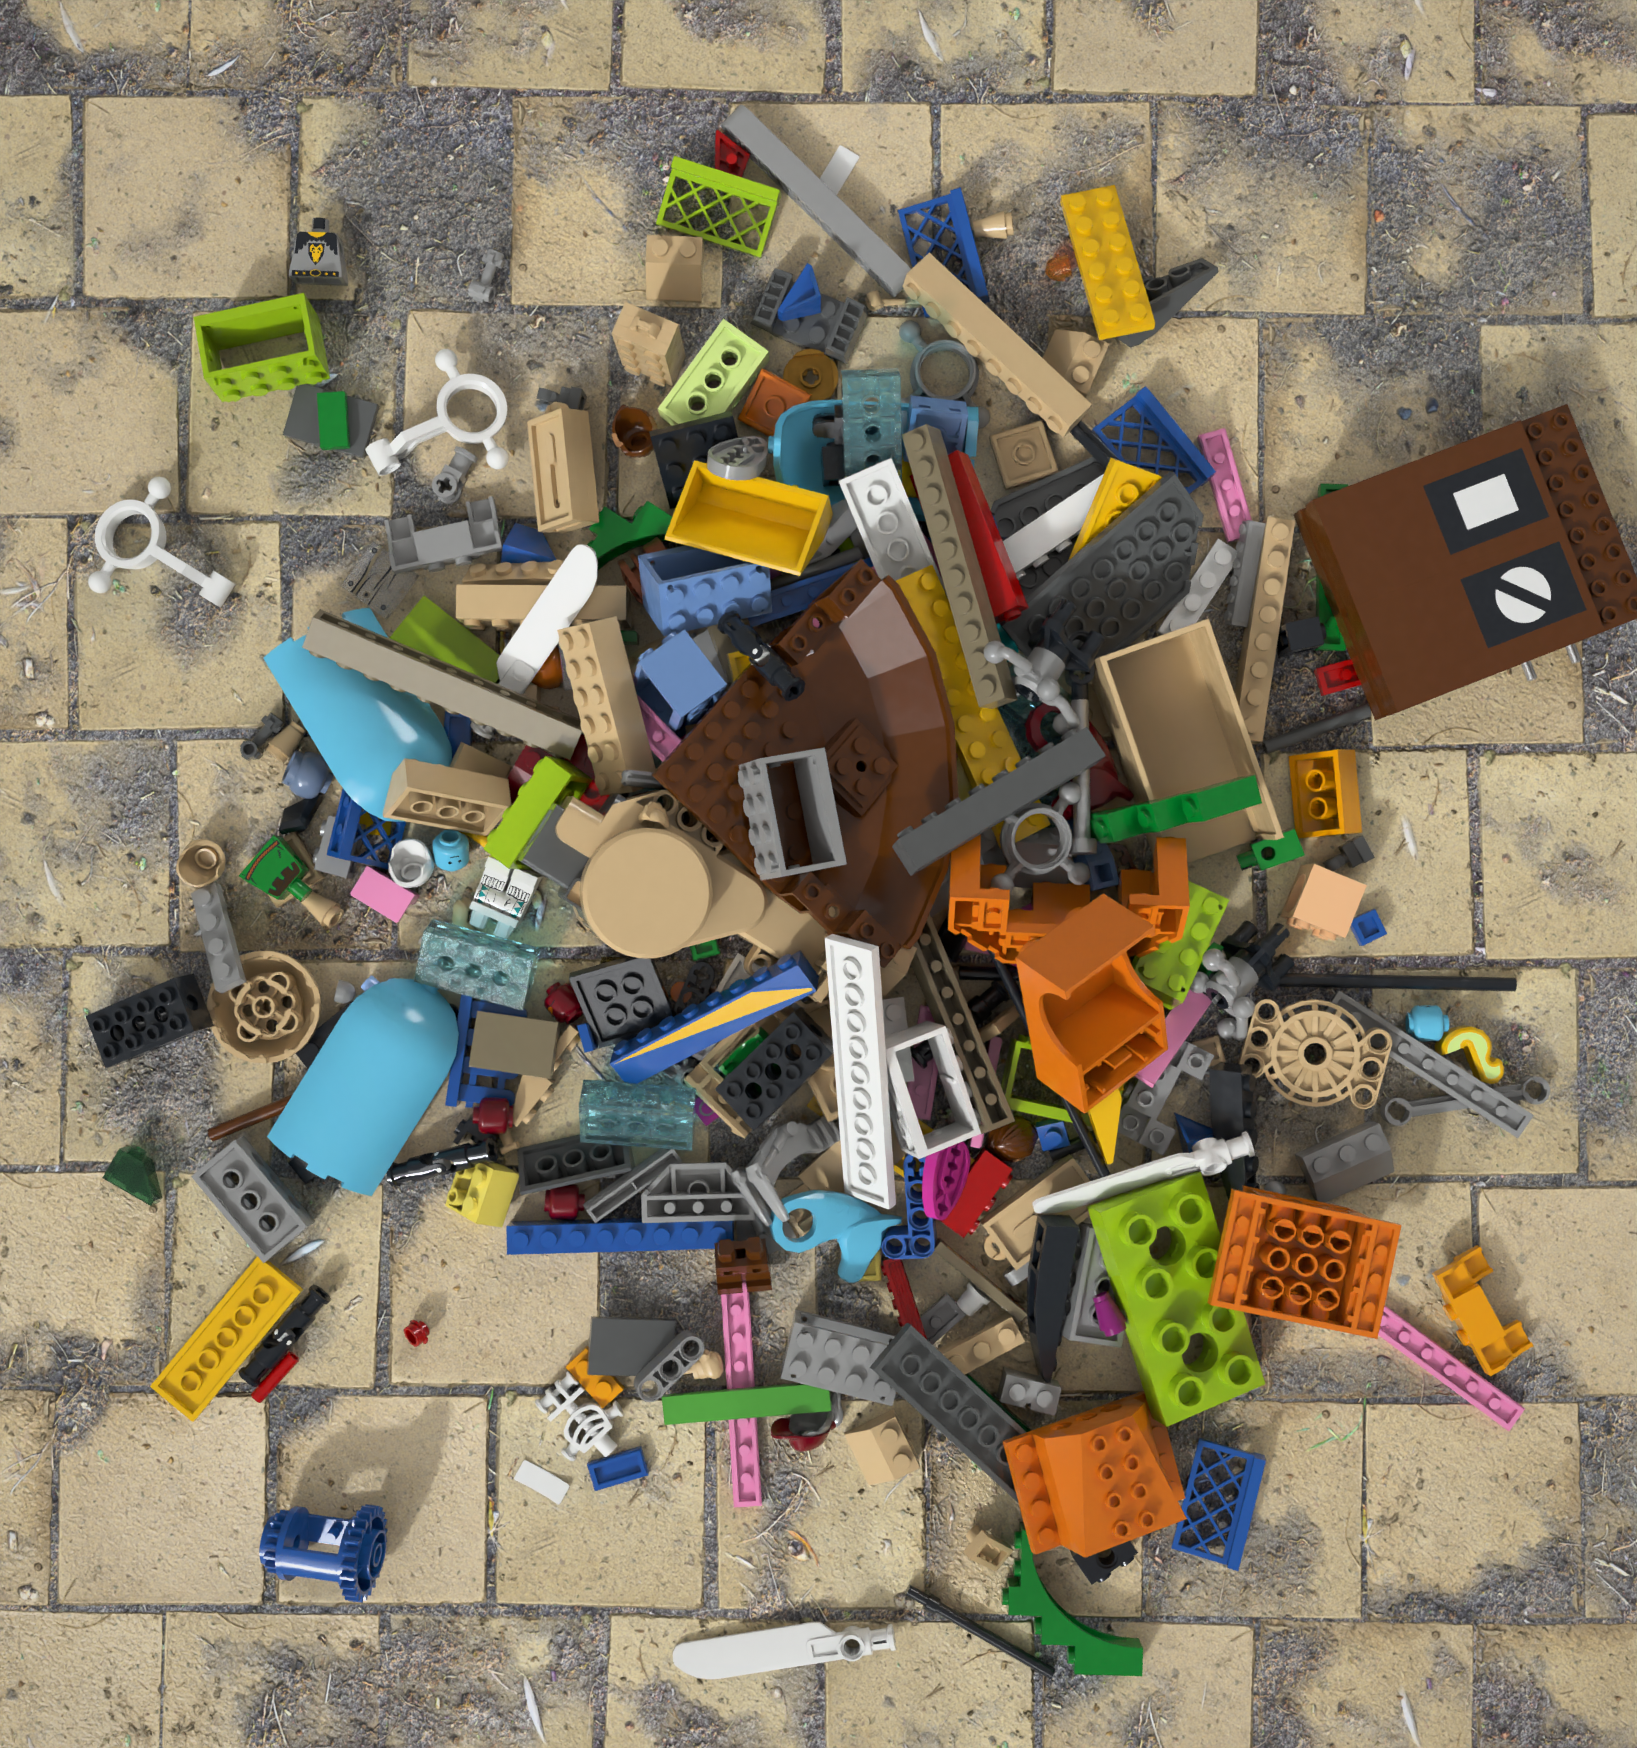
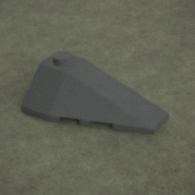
M1200 258L1171 268L1166 276L1153 278L1151 275L1143 278L1155 320V328L1116 338L1132 348L1156 334L1219 272L1218 267Z

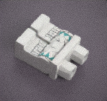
M491 855L488 856L485 864L486 868L469 907L473 910L469 924L484 929L489 917L498 921L493 934L503 939H508L514 929L521 925L543 875L531 870L508 869Z

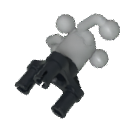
M1066 599L1059 601L1054 612L1047 615L1039 631L1033 633L1029 639L1028 645L1032 652L1027 659L996 640L989 642L984 648V657L990 663L997 664L1006 659L1015 665L1014 672L1016 677H1011L1017 697L1022 695L1030 701H1042L1047 705L1058 707L1061 713L1055 716L1053 728L1061 735L1074 728L1077 729L1080 721L1068 701L1059 695L1060 686L1057 680L1063 670L1088 672L1095 662L1094 657L1106 641L1103 635L1091 630L1080 649H1077L1064 633V627L1077 610V607L1069 600L1065 605Z
M1245 920L1232 935H1228L1220 943L1223 946L1224 954L1215 948L1209 949L1203 954L1202 963L1205 968L1217 972L1209 980L1205 973L1197 971L1190 990L1195 993H1207V996L1215 1005L1236 1018V1021L1232 1018H1223L1218 1022L1217 1033L1221 1038L1244 1040L1248 1034V1018L1255 1011L1254 1002L1245 996L1255 985L1271 992L1274 991L1281 984V979L1295 966L1294 961L1288 955L1282 953L1271 964L1272 958L1276 953L1275 950L1290 936L1287 928L1280 935H1277L1284 925L1275 923L1273 928L1263 938L1248 943L1257 935L1258 929L1253 923Z

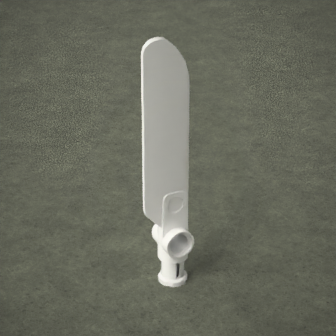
M586 544L576 545L562 563L499 656L497 669L500 682L498 685L523 694L559 642L557 630L569 627L593 592L598 577V560L596 552L592 547ZM471 722V728L478 735L488 739L493 737V730L495 728L488 725L480 726Z
M1246 1131L1242 1132L1241 1136L1227 1141L1223 1138L1216 1140V1138H1205L1193 1145V1152L1174 1154L1038 1198L1033 1201L1032 1205L1036 1213H1059L1158 1181L1175 1178L1199 1170L1205 1176L1215 1175L1222 1172L1227 1165L1232 1164L1234 1159L1246 1155L1250 1157L1255 1156V1151Z
M808 1622L682 1642L676 1645L673 1650V1662L681 1671L696 1678L721 1679L842 1659L857 1661L862 1656L872 1655L873 1651L890 1648L891 1651H895L896 1642L892 1624H888L887 1628L870 1630L869 1627L849 1626L841 1632H835L821 1622ZM849 1639H855L860 1645L856 1648H850L845 1642Z

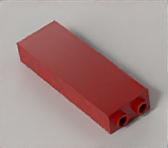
M956 450L949 454L948 458L995 622L998 624L1004 620L1006 622L1015 620L1029 606L969 455ZM912 474L909 477L911 479L912 485L914 487L919 503L921 505L914 477Z

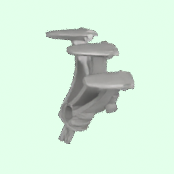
M822 1115L807 1125L797 1124L793 1121L786 1124L778 1123L771 1129L759 1146L758 1152L746 1167H739L738 1164L732 1166L733 1171L730 1174L734 1185L738 1187L759 1219L766 1226H769L772 1222L764 1200L782 1222L790 1219L784 1204L774 1188L777 1177L782 1169L800 1154L819 1153L840 1140L839 1118L828 1123L825 1116Z

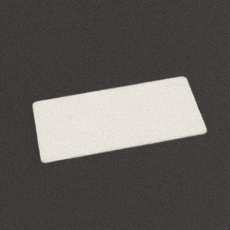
M840 145L821 175L820 180L837 195L860 157Z

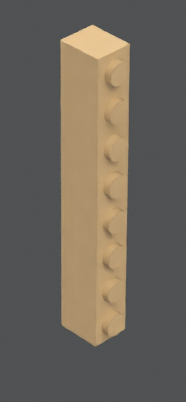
M928 253L906 274L903 283L906 294L911 299L917 300L931 318L937 319L950 336L957 338L964 344L966 350L972 356L979 358L992 375L998 376L1006 384L1011 393L1018 395L1024 400L1030 411L1039 414L1053 432L1059 433L1064 438L1086 416L1092 404L931 253Z
M1267 517L1261 522L1266 524L1248 626L1244 628L1235 688V697L1252 744L1263 742L1295 521Z

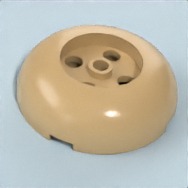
M255 951L241 955L240 960L246 982L224 993L215 990L214 982L211 985L207 999V1009L214 1024L211 1030L218 1042L228 1052L242 1060L253 1063H272L289 1058L304 1048L317 1030L322 1011L319 987L309 970L289 955L276 951ZM262 981H266L267 985H270V989L266 993L261 992L259 989V984ZM285 996L292 998V1006L290 1008H286L282 1003ZM267 1001H270L271 1011L265 1008ZM248 1004L252 1005L254 1013L250 1017L246 1016L245 1006ZM271 1019L276 1020L278 1023L276 1031L273 1032L267 1027Z

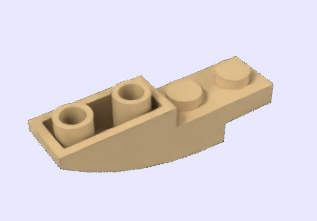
M574 1024L569 1025L558 1039L553 1074L563 1063V1060L560 1058L566 1050L571 1052L581 1040L578 1037V1028ZM522 1076L513 1110V1124L516 1127L523 1122L527 1125L536 1115L537 1111L534 1108L541 1100L545 1103L555 1091L551 1087L555 1083L553 1078Z

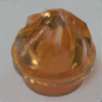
M1056 254V256L1048 260L1045 272L1053 281L1064 282L1066 278L1073 276L1068 254L1062 256Z

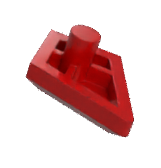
M716 130L715 169L743 178L750 154L721 131Z

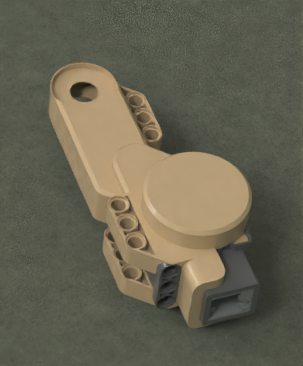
M650 790L626 798L618 793H611L599 811L594 810L574 796H567L561 805H551L518 858L525 865L561 886L558 890V896L573 906L577 918L588 932L612 949L627 956L644 959L663 957L685 947L736 934L753 944L744 960L745 972L750 976H753L755 973L752 969V964L756 959L762 958L764 965L768 968L777 963L784 955H793L800 950L816 973L819 975L822 972L814 963L825 950L826 936L824 932L826 930L809 913H798L774 895L725 846L722 847L723 844L711 832L707 838V828L668 790ZM660 796L663 801L662 808L666 809L669 817V827L657 829L642 826L638 821L639 814L650 801L657 803V799ZM685 812L686 821L683 824L681 821V816ZM832 906L829 908V915L831 917L835 915V909ZM829 992L821 1003L811 998L806 1002L798 1000L794 1003L806 1009L830 1003Z

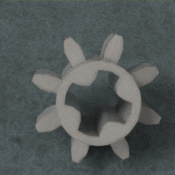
M688 1057L663 1070V1073L668 1076L665 1083L672 1088L676 1087L679 1090H683L684 1087H687L683 1079L694 1070L693 1066L696 1061Z

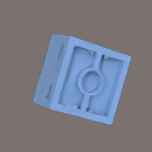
M910 395L909 421L905 433L928 424L941 430L948 455L956 450L962 452L968 420L966 402ZM903 442V460L909 462Z

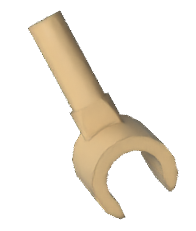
M879 291L869 292L865 298L870 311H877L884 306L905 305V298L881 299Z

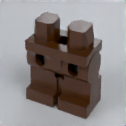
M748 1237L747 1240L742 1241L725 1239L720 1240L719 1243H714L718 1295L743 1293L742 1281H746L747 1292L772 1290L771 1266L765 1238Z

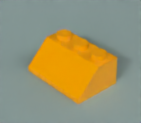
M1337 749L1289 756L1294 824L1298 838L1362 833L1355 750Z

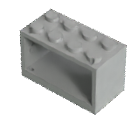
M825 747L759 758L739 765L738 782L744 791L743 809L745 815L749 817L751 827L749 829V840L755 848L756 858L754 859V867L756 868V873L760 875V880L847 864ZM793 762L813 864L800 867V864L788 866V869H786L766 766L774 768L781 766L783 763Z
M795 1309L782 1361L781 1379L893 1406L896 1391L878 1376L870 1366L889 1345V1339H894L897 1334ZM807 1317V1321H803L802 1318Z

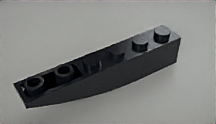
M1220 1062L1209 1069L1213 1138H1216V1140L1223 1138L1227 1141L1241 1136L1242 1132L1246 1131L1255 1151L1258 1133L1254 1129L1257 1106L1253 1102L1256 1079L1252 1075V1065ZM1246 1155L1234 1159L1232 1164L1227 1165L1220 1172L1228 1200L1230 1199L1232 1189L1243 1191L1242 1185L1260 1189L1259 1184L1256 1182V1172L1259 1167V1159L1256 1155L1253 1157Z
M1037 1215L1028 1266L1027 1319L1030 1342L1036 1368L1045 1383H1051L1052 1374L1057 1368L1056 1352L1057 1347L1061 1345L1062 1341L1060 1330L1062 1321L1066 1318V1297L1071 1292L1070 1275L1071 1270L1075 1268L1076 1243H1079L1081 1237L1080 1228L1070 1215Z

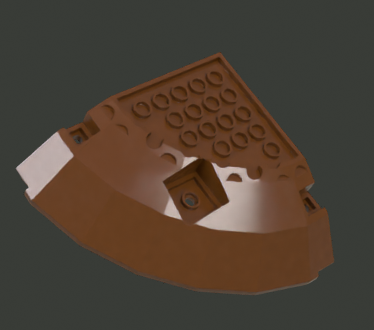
M860 559L818 595L793 625L784 628L768 644L791 667V672L796 677H800L805 681L804 692L797 699L786 701L782 696V691L777 686H772L750 663L654 771L652 776L760 880V875L756 873V868L754 867V859L756 858L755 848L749 840V829L751 828L749 817L745 815L743 809L744 791L738 782L739 765L759 758L825 747L847 864L760 881L774 895L798 913H809L827 931L826 934H835L879 946L880 966L885 968L901 947L911 949L920 938L948 870L950 853L910 876L892 846L899 839L897 837L899 832L909 826H912L913 829L923 825L921 823L923 818L935 811L937 815L946 811L945 806L959 797L955 724L936 652L902 589L890 575L885 576L881 580L875 571ZM814 618L819 621L818 628L813 625ZM858 761L864 764L862 772H859L856 768ZM783 763L781 766L774 768L766 766L785 867L788 869V866L800 864V867L812 865L794 763ZM831 906L835 909L833 917L829 915V908Z

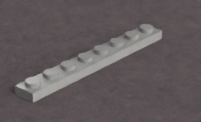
M1338 990L1330 1001L1352 1014L1363 1027L1364 1032L1372 1027H1379L1388 1032L1392 1039L1390 1057L1516 1138L1520 1137L1534 1116ZM1327 1006L1325 1010L1333 1013L1335 1009ZM1342 1013L1340 1018L1350 1027L1355 1026L1350 1018ZM1374 1034L1370 1039V1044L1376 1048L1381 1047L1385 1040L1383 1034Z

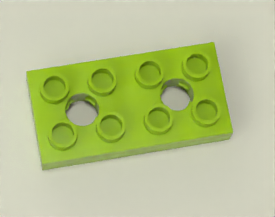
M1195 1171L1175 1178L1158 1181L1088 1206L1087 1209L1117 1306L1126 1318L1125 1324L1127 1328L1125 1332L1152 1418L1168 1427L1265 1385L1244 1312L1212 1306L1207 1303L1221 1236L1202 1173ZM1166 1226L1171 1233L1170 1247L1165 1255L1154 1259L1150 1254L1149 1246L1156 1238L1157 1229ZM1201 1333L1203 1349L1200 1356L1194 1362L1185 1364L1182 1354L1189 1346L1190 1336Z

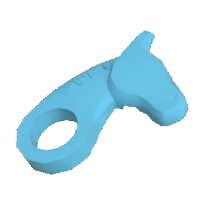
M811 1190L781 1199L788 1213L797 1208L811 1211L813 1221L809 1232L800 1238L785 1236L782 1230L783 1222L773 1211L770 1216L772 1224L769 1225L772 1238L786 1251L797 1253L812 1249L826 1241L837 1239L842 1252L841 1261L838 1266V1275L848 1283H856L864 1276L872 1259L882 1247V1241L887 1228L901 1224L902 1217L881 1214L861 1199L848 1194L827 1190Z

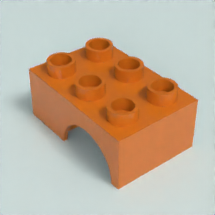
M1104 893L1084 908L1077 907L1071 910L1059 926L1041 939L1036 938L1028 941L1015 957L1037 1079L1084 1114L1168 1050L1163 1001L1156 997L1141 981L1127 955V950L1143 938L1155 935L1154 925Z

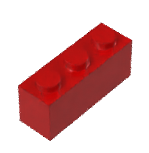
M982 1147L975 1157V1161L970 1166L965 1186L955 1207L946 1219L939 1220L963 1238L967 1233L970 1235L974 1233L980 1224L978 1218L984 1210L988 1212L997 1199L994 1197L1000 1187L1005 1189L1013 1177L1010 1174L1013 1169L984 1147Z

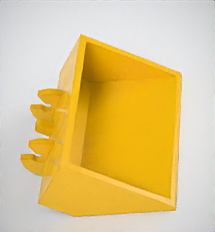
M694 460L665 535V540L800 576L824 541L833 512L829 495L798 488V485L793 484L791 486L760 477L750 480L721 478L708 470L707 463Z

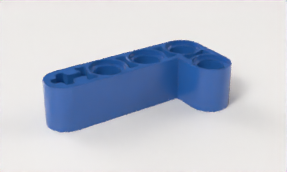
M908 1153L905 1155L903 1168L908 1225L892 1226L887 1229L881 1248L885 1256L890 1259H923L929 1257L934 1252L937 1239L936 1219L929 1217L920 1219L914 1214V1212L919 1210L924 1211L922 1192L915 1191L912 1185L916 1183L922 1184L926 1157L919 1159L921 1166L919 1171L915 1172L916 1161L913 1159L914 1156ZM896 1238L901 1241L902 1245L893 1246L889 1243V1240ZM926 1238L930 1244L926 1246L920 1245L916 1239Z

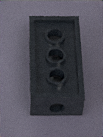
M194 973L172 978L86 1016L105 1069L129 1062L214 1026Z
M801 1007L793 1011L715 1090L754 1131L772 1116L834 1055L833 1040ZM793 1044L800 1047L801 1055L795 1053ZM774 1063L780 1066L781 1074L775 1071ZM754 1083L761 1086L762 1093L755 1089Z

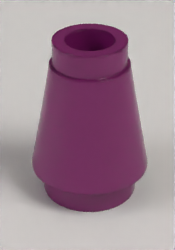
M1108 1291L1101 1292L1092 1297L1100 1331H1104L1106 1337L1116 1335L1127 1328L1125 1324L1126 1318Z

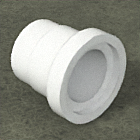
M970 1281L967 1284V1290L956 1303L964 1313L973 1316L984 1304L988 1305L991 1298Z

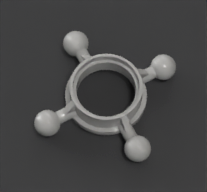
M908 320L902 323L899 328L900 338L904 342L912 343L919 351L910 369V383L914 391L910 395L966 402V405L969 407H978V429L987 426L990 421L989 411L982 406H977L971 399L979 380V369L975 357L966 350L965 346L956 341L939 340L927 344L920 336L921 328L917 322ZM938 351H951L958 354L966 362L969 370V380L959 393L952 396H939L933 394L925 387L921 379L920 369L924 360L931 354ZM910 395L907 398H897L892 403H909Z
M1066 782L1060 787L1058 792L1059 799L1053 807L1042 803H1031L1004 820L1000 833V845L1002 853L1010 865L1004 873L997 874L992 878L991 888L1010 890L1011 893L1014 886L1013 879L1019 871L1031 875H1040L1052 871L1059 865L1067 871L1068 878L1073 884L1082 885L1089 880V867L1082 862L1074 863L1067 857L1072 845V834L1069 824L1063 817V812L1068 805L1077 803L1081 798V789L1076 783ZM1040 813L1054 821L1059 830L1060 842L1056 853L1050 860L1042 864L1033 865L1026 862L1019 855L1015 845V835L1018 826L1025 818Z

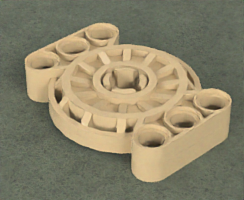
M1263 997L1254 1003L1255 1011L1250 1016L1248 1022V1034L1243 1041L1238 1064H1244L1245 1060L1250 1057L1258 1059L1259 1067L1252 1072V1075L1257 1078L1265 1073L1267 1080L1277 1092L1286 1099L1300 1105L1326 1106L1339 1102L1347 1096L1360 1109H1368L1375 1104L1392 1046V1039L1388 1032L1379 1027H1372L1364 1032L1363 1027L1352 1014L1341 1006L1325 1000H1301L1287 1005L1281 1010L1275 1001L1270 998ZM1269 1003L1273 1006L1274 1012L1269 1018L1259 1016L1258 1009L1262 1004ZM1303 1005H1310V1009H1302L1297 1012L1292 1010ZM1318 1005L1329 1006L1335 1010L1331 1013L1318 1009ZM1287 1013L1288 1016L1283 1019L1282 1016ZM1342 1013L1349 1017L1355 1026L1350 1027L1340 1018ZM1258 1030L1266 1033V1040L1261 1045H1255L1251 1041L1252 1034ZM1377 1033L1383 1034L1385 1038L1384 1044L1379 1048H1373L1370 1044L1371 1037ZM1319 1043L1324 1048L1325 1057L1311 1064L1305 1060L1304 1050L1309 1044ZM1367 1061H1375L1377 1064V1070L1372 1075L1363 1073V1065ZM1272 1066L1273 1071L1269 1073L1268 1069ZM1279 1078L1288 1087L1287 1092L1281 1089L1274 1079ZM1360 1088H1367L1370 1092L1369 1098L1364 1102L1356 1101L1355 1094ZM1298 1093L1302 1096L1310 1097L1311 1101L1299 1099L1293 1095ZM1332 1094L1336 1095L1326 1100H1318V1097H1327Z

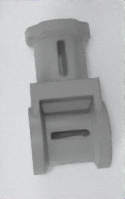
M458 446L454 449L455 455L450 464H445L441 473L436 475L432 482L434 493L445 504H454L460 499L461 489L467 480L465 476L472 463H476L478 460L475 455ZM449 486L452 487V489H451L450 491H449V490H445L444 492L442 491V488H443V487H447V488H448Z

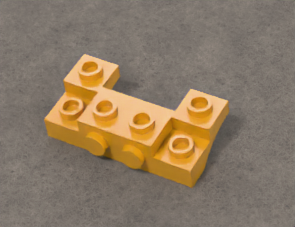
M1476 1245L1454 1257L1453 1262L1433 1272L1432 1275L1443 1294L1442 1298L1446 1304L1443 1306L1444 1312L1451 1321H1455L1459 1328L1456 1331L1458 1338L1464 1346L1468 1345L1472 1348L1484 1372L1492 1376L1505 1369L1514 1358L1533 1347V1344L1525 1334L1521 1321L1516 1319L1503 1327L1501 1326L1482 1288L1476 1283L1494 1272L1481 1252V1247Z

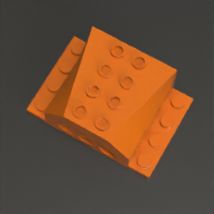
M1243 1185V1191L1232 1189L1207 1303L1212 1306L1378 1339L1402 1225L1370 1218L1349 1207Z
M1144 1391L1003 1441L1030 1549L1035 1555L1062 1545L1086 1558L1187 1519L1178 1503L1179 1500L1185 1499L1167 1427L1152 1418Z

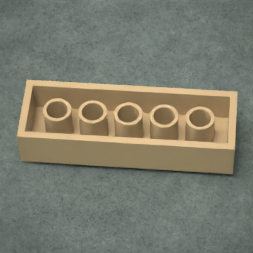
M456 584V619L465 627H468L469 631H485V627H496V631L502 632L513 631V627H520L548 585ZM594 586L590 597L569 627L617 616L620 630L631 628V594L627 586Z
M617 616L557 630L559 645L566 662V672L570 678L574 693L573 699L581 720V730L585 735L588 757L592 762L595 784L599 789L600 796L610 795L611 793H629L644 789V787L625 786L621 782V774L624 770L654 772L656 768Z

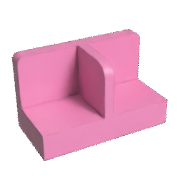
M366 866L350 893L354 898L396 923L400 922L409 905H415L420 896L409 888L399 886L390 876L373 866Z

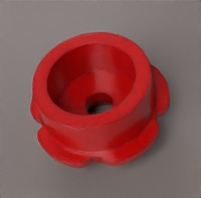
M411 1320L410 1324L404 1328L405 1337L414 1347L428 1342L427 1336L430 1332L423 1321Z

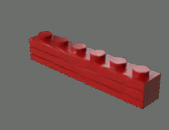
M902 1259L884 1260L881 1268L884 1276L887 1275L889 1282L886 1284L889 1293L892 1292L894 1296L892 1304L895 1310L898 1309L899 1317L897 1319L900 1327L909 1323L927 1339Z

